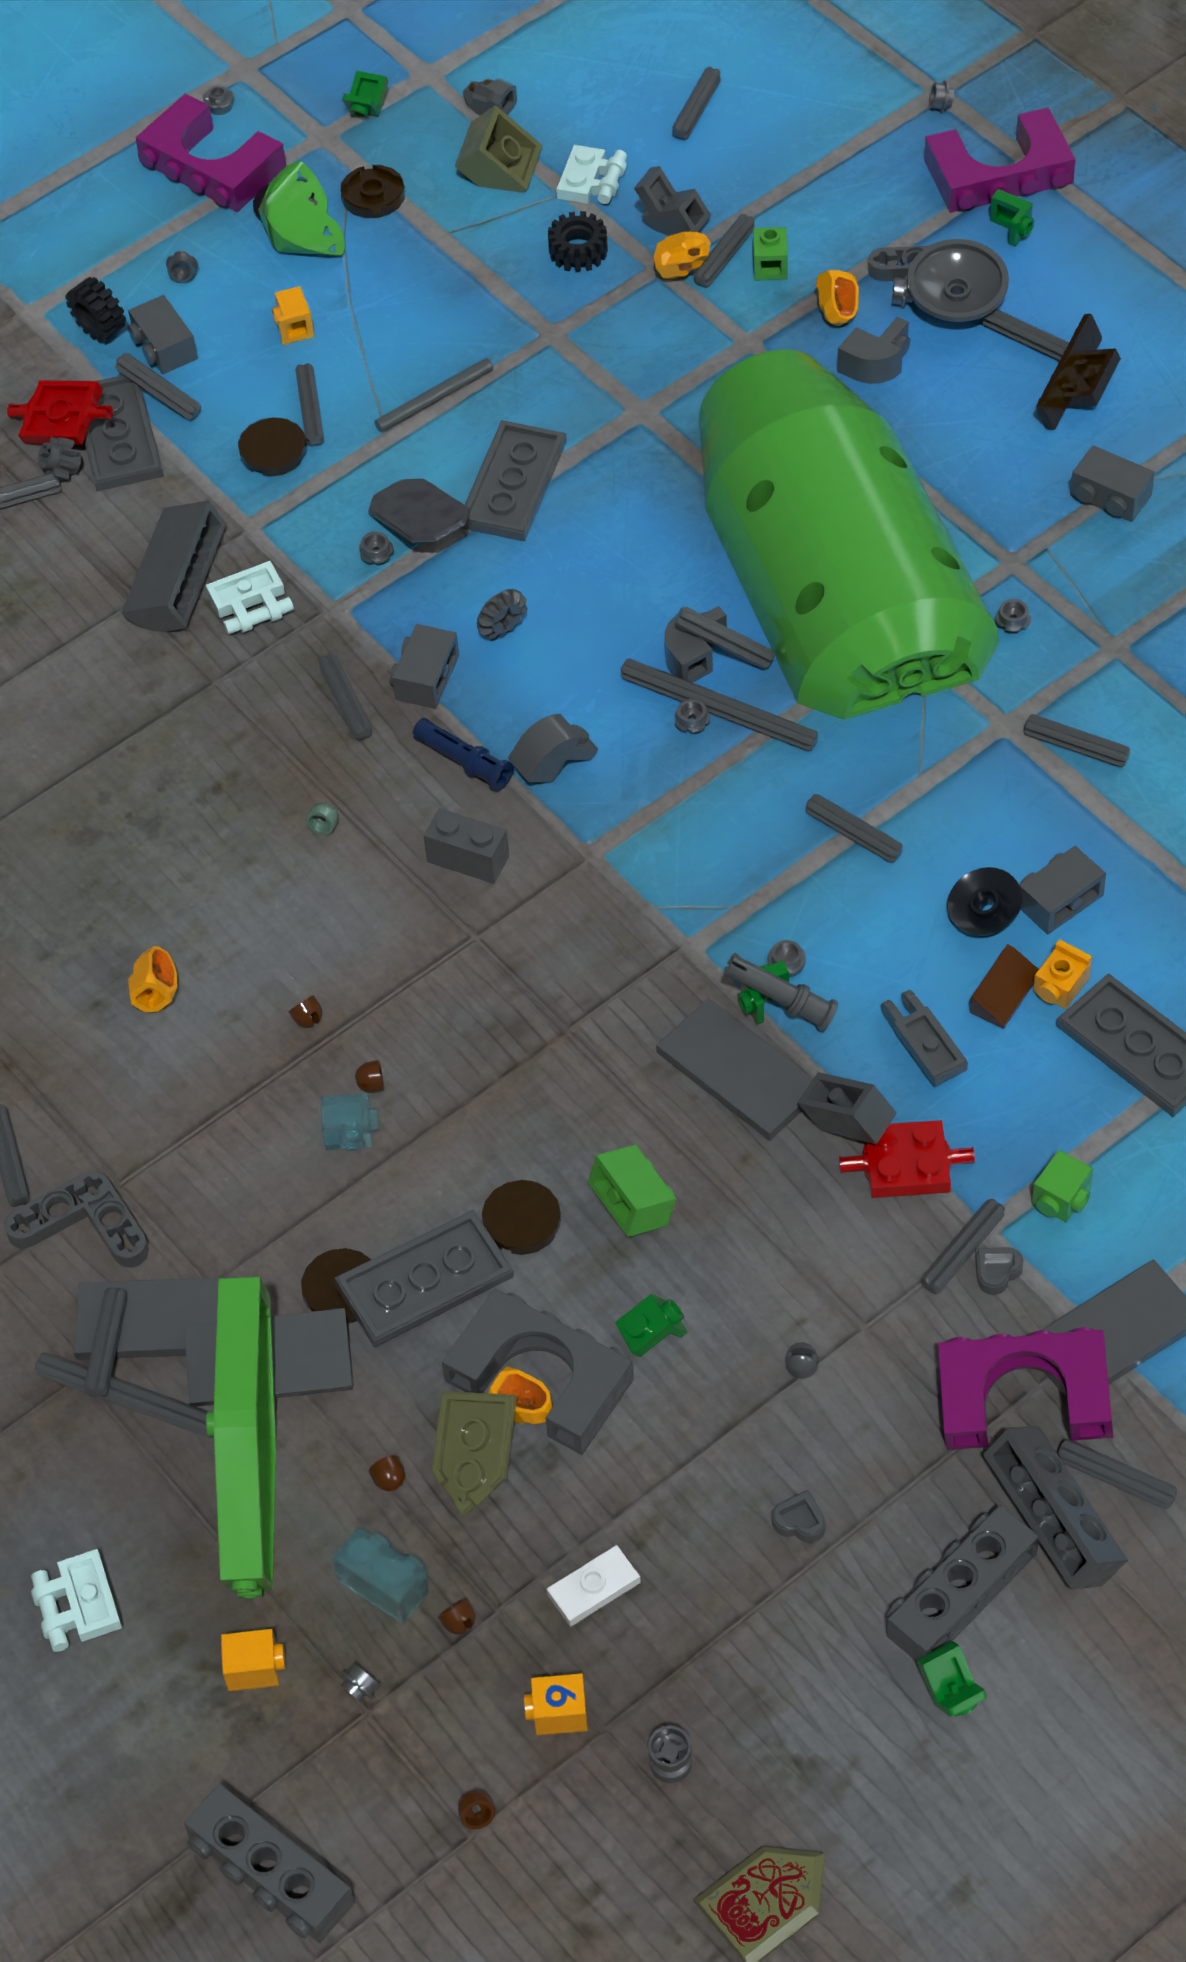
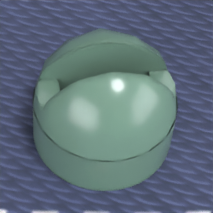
M326 802L316 804L306 817L308 827L320 835L330 834L338 821L337 810L328 806L329 803Z

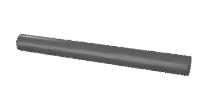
M485 358L374 421L377 429L380 432L385 431L493 370L491 361Z

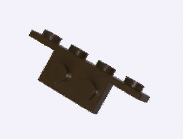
M1092 314L1083 315L1042 396L1038 400V413L1043 418L1048 430L1056 429L1067 407L1097 406L1121 359L1116 348L1097 350L1102 340V335Z

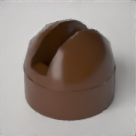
M314 995L288 1011L293 1020L299 1026L311 1028L313 1022L315 1024L319 1023L322 1017L321 1006Z
M379 1060L366 1062L356 1070L355 1079L361 1090L365 1092L384 1090Z
M390 1455L378 1460L368 1471L375 1485L389 1492L397 1490L403 1484L405 1478L404 1467L396 1455Z
M466 1597L455 1602L437 1616L443 1626L449 1632L456 1635L464 1634L466 1628L471 1629L475 1622L474 1610Z
M472 1790V1792L466 1795L463 1794L458 1802V1814L461 1822L469 1829L477 1830L484 1828L492 1822L495 1816V1809L491 1799L483 1791ZM479 1805L481 1811L474 1814L471 1807Z

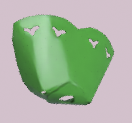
M300 160L287 165L269 184L258 209L263 226L266 228L273 247L280 253L343 255L345 250L344 236L339 224L327 214V197L317 177ZM298 171L301 172V177H304L307 182L297 181ZM312 193H314V200H316L317 205L308 201ZM326 226L329 229L328 232L331 233L332 236L323 234ZM333 245H336L334 248L336 252H332L328 249L331 248Z

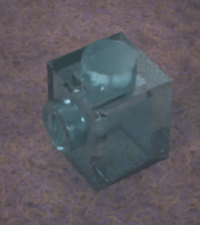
M368 1093L321 1097L322 1132L326 1150L344 1149L355 1151L363 1147H373L372 1131H379L378 1109L370 1108Z

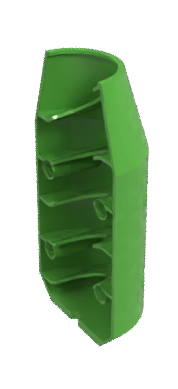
M784 349L763 352L737 363L723 373L707 391L699 410L705 509L797 703L845 720L902 703L904 697L911 693H920L923 697L979 680L999 645L997 627L892 426L819 361L801 351Z

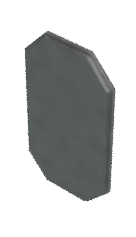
M419 478L401 479L374 494L368 513L411 543L438 541L464 526L469 514V508L426 479Z

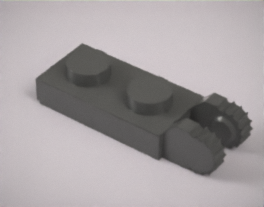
M907 990L901 993L903 1005L910 1014L906 1017H903L890 999L881 1003L882 1013L889 1025L894 1029V1032L934 1087L967 1071L968 1062L928 1006L924 1007L913 991Z

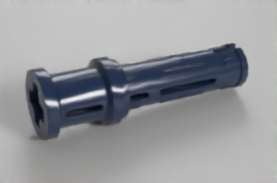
M421 718L414 726L413 738L461 764L467 775L472 778L478 776L488 782L489 787L496 792L501 791L509 783L514 770L511 762L498 760L491 756L489 750L483 746L473 747L467 744L462 739L438 727L427 718Z

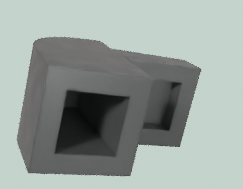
M660 166L651 167L634 187L647 208L642 215L644 221L655 231L667 236L681 232H698L711 216L695 189L676 192Z
M896 317L880 337L856 327L838 348V372L856 381L870 384L883 383L898 376L902 372V356L907 352L910 345V338L908 337L909 322Z
M719 606L708 612L700 613L727 627V615ZM675 616L665 629L666 665L672 675L693 683L713 672L711 648L713 644L677 627Z
M553 714L533 724L521 736L508 759L528 782H553L566 760H592L598 748L589 739V734L585 729L575 724L570 725L561 714Z

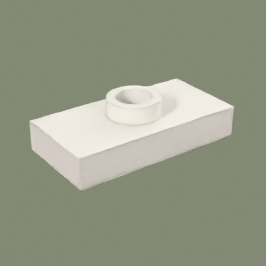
M616 1545L548 1587L547 1595L571 1627L640 1584L641 1581L639 1574Z

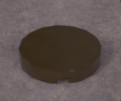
M372 165L373 168L364 170L363 166L347 174L341 183V201L345 209L353 215L362 218H380L390 215L397 210L405 200V185L401 175L393 168L383 165Z
M266 418L250 424L241 433L238 441L241 462L248 470L252 472L254 470L261 471L262 475L265 476L282 475L295 469L301 463L300 459L307 452L305 435L298 424L284 418Z
M518 1180L507 1182L493 1190L484 1203L482 1221L499 1249L511 1250V1254L525 1255L538 1252L550 1245L555 1238V1233L560 1228L561 1212L558 1199L550 1189L538 1182Z
M348 1248L329 1250L315 1257L306 1267L301 1279L303 1301L307 1308L312 1312L345 1308L347 1323L357 1321L334 1285L335 1277L372 1259L360 1251Z

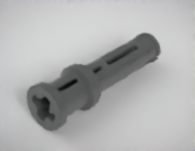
M736 953L727 962L730 966H726L723 975L729 976L786 1006L785 1011L793 1017L799 1015L816 1024V1029L821 1032L826 1030L837 1011L838 1002L836 1000H825L810 992V987L805 984L795 986L743 959Z

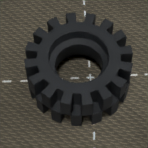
M575 211L569 212L568 218L562 214L559 216V222L555 219L551 223L552 227L548 228V246L550 259L552 262L555 261L557 267L560 268L564 265V270L570 272L571 267L575 268V272H581V267H585L586 271L592 270V264L598 267L601 265V259H606V252H608L607 228L601 218L597 220L596 215L592 213L589 217H586L585 211H580V216H575ZM578 239L587 241L581 244L569 243L570 241Z
M88 277L67 292L65 299L68 301L66 304L68 308L72 309L70 314L72 317H76L77 321L75 322L77 325L83 327V332L86 335L90 333V338L93 340L97 339L98 342H104L125 326L126 316L123 315V307L118 306L120 302L117 297L113 298L111 295L113 292L110 288L106 289L105 284L102 281L98 282L97 278Z

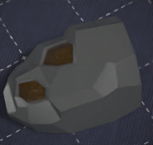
M500 78L495 80L486 79L482 82L471 81L469 86L463 91L469 108L478 115H482L495 105L508 115L517 102L516 86Z

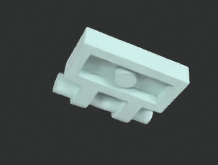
M574 145L556 189L557 199L589 204L591 196L595 195L598 196L597 199L600 203L608 204L611 197H614L617 193L619 177L623 176L626 170V152L616 150L614 156L607 160L604 149ZM599 175L605 176L601 180L598 179Z
M271 561L205 585L207 595L219 618L230 614L235 616L223 621L228 635L240 630L242 633L252 630L253 625L269 619L271 622L282 619V614L294 610L289 597L279 601L275 599V597L285 594L284 585ZM263 603L264 605L253 611H246V608Z
M98 1549L57 1562L61 1574L59 1578L49 1580L48 1573L45 1570L36 1571L31 1575L34 1586L31 1590L34 1604L40 1606L43 1616L41 1623L44 1637L50 1640L53 1651L59 1652L68 1648L69 1644L66 1637L68 1630L77 1628L81 1642L122 1628ZM67 1595L71 1610L59 1613L56 1601L59 1597Z

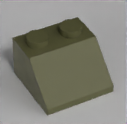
M495 105L470 123L455 167L478 187L523 193L528 188L542 144Z

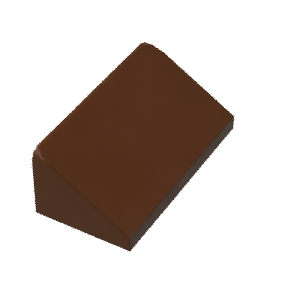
M1007 944L971 998L970 1013L1004 1029L1034 985L1035 974L1039 969L1017 949Z

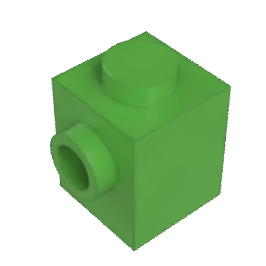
M786 227L753 228L754 279H788Z
M1058 1150L1034 1183L1032 1204L1044 1215L1056 1217L1067 1223L1074 1211L1080 1213L1084 1209L1090 1198L1091 1192L1089 1190L1091 1189L1093 1168Z

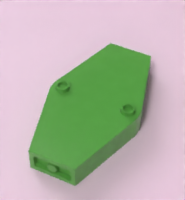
M261 1277L218 1279L214 1411H207L206 1416L208 1437L214 1436L220 1580L231 1592H237V1598L253 1599L262 1597V1591L273 1590L277 1451L270 1294Z

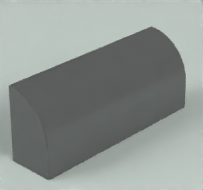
M209 500L163 508L121 612L134 624L159 632L186 628L226 526V522Z

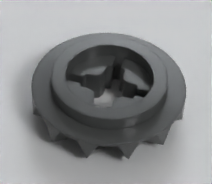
M516 589L504 590L494 595L485 603L477 619L478 631L489 640L496 636L499 638L504 637L507 631H513L516 623L522 622L521 615L528 609L525 605L527 599Z

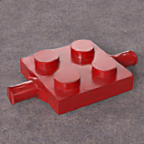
M39 380L35 393L26 404L10 403L9 407H7V414L10 418L23 417V424L18 436L24 444L50 443L51 437L57 439L62 437L73 440L74 445H82L92 420L112 419L113 408L111 405H97L103 391L98 381Z
M942 1120L889 1124L877 1144L865 1142L863 1155L839 1156L840 1173L864 1171L865 1176L870 1182L871 1198L951 1192V1165L975 1163L974 1147L950 1149L944 1137Z

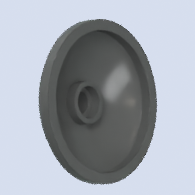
M966 239L943 240L924 248L911 262L907 278L909 294L915 304L927 314L951 322L972 321L993 312L1003 302L1009 283L1008 270L1002 258L991 248L976 241Z

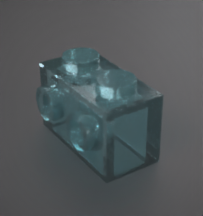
M357 1527L332 1558L337 1581L404 1624L429 1593L425 1567L412 1555L405 1554L403 1557L391 1549L390 1543L376 1532L368 1534Z

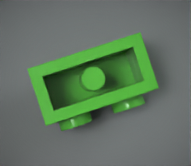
M636 1144L596 1155L588 1184L627 1237L668 1225L676 1197L672 1189L664 1183L655 1171L651 1161L643 1155Z

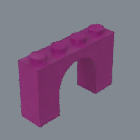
M185 93L135 137L139 160L146 167L153 168L165 174L169 179L176 180L188 186L194 192L201 193L214 200L217 204L226 206L238 213L256 196L260 189L268 185L286 167L283 143L257 131L238 150L226 157L201 159L192 156L189 152L213 130L209 105Z
M1049 107L1018 114L1016 139L1025 157L1017 163L1007 166H989L973 159L967 152L956 129L925 136L924 161L949 213L990 204L992 196L998 189L1019 197L1074 183L1076 159Z
M1089 1327L1076 1328L1066 1333H1053L1041 1330L1033 1332L1028 1336L1012 1337L1008 1334H995L989 1337V1339L978 1340L955 1337L948 1342L938 1343L943 1424L947 1450L989 1447L986 1417L988 1393L994 1383L1003 1375L1023 1368L1045 1371L1062 1384L1068 1397L1070 1430L1073 1441L1114 1438L1104 1330H1094Z

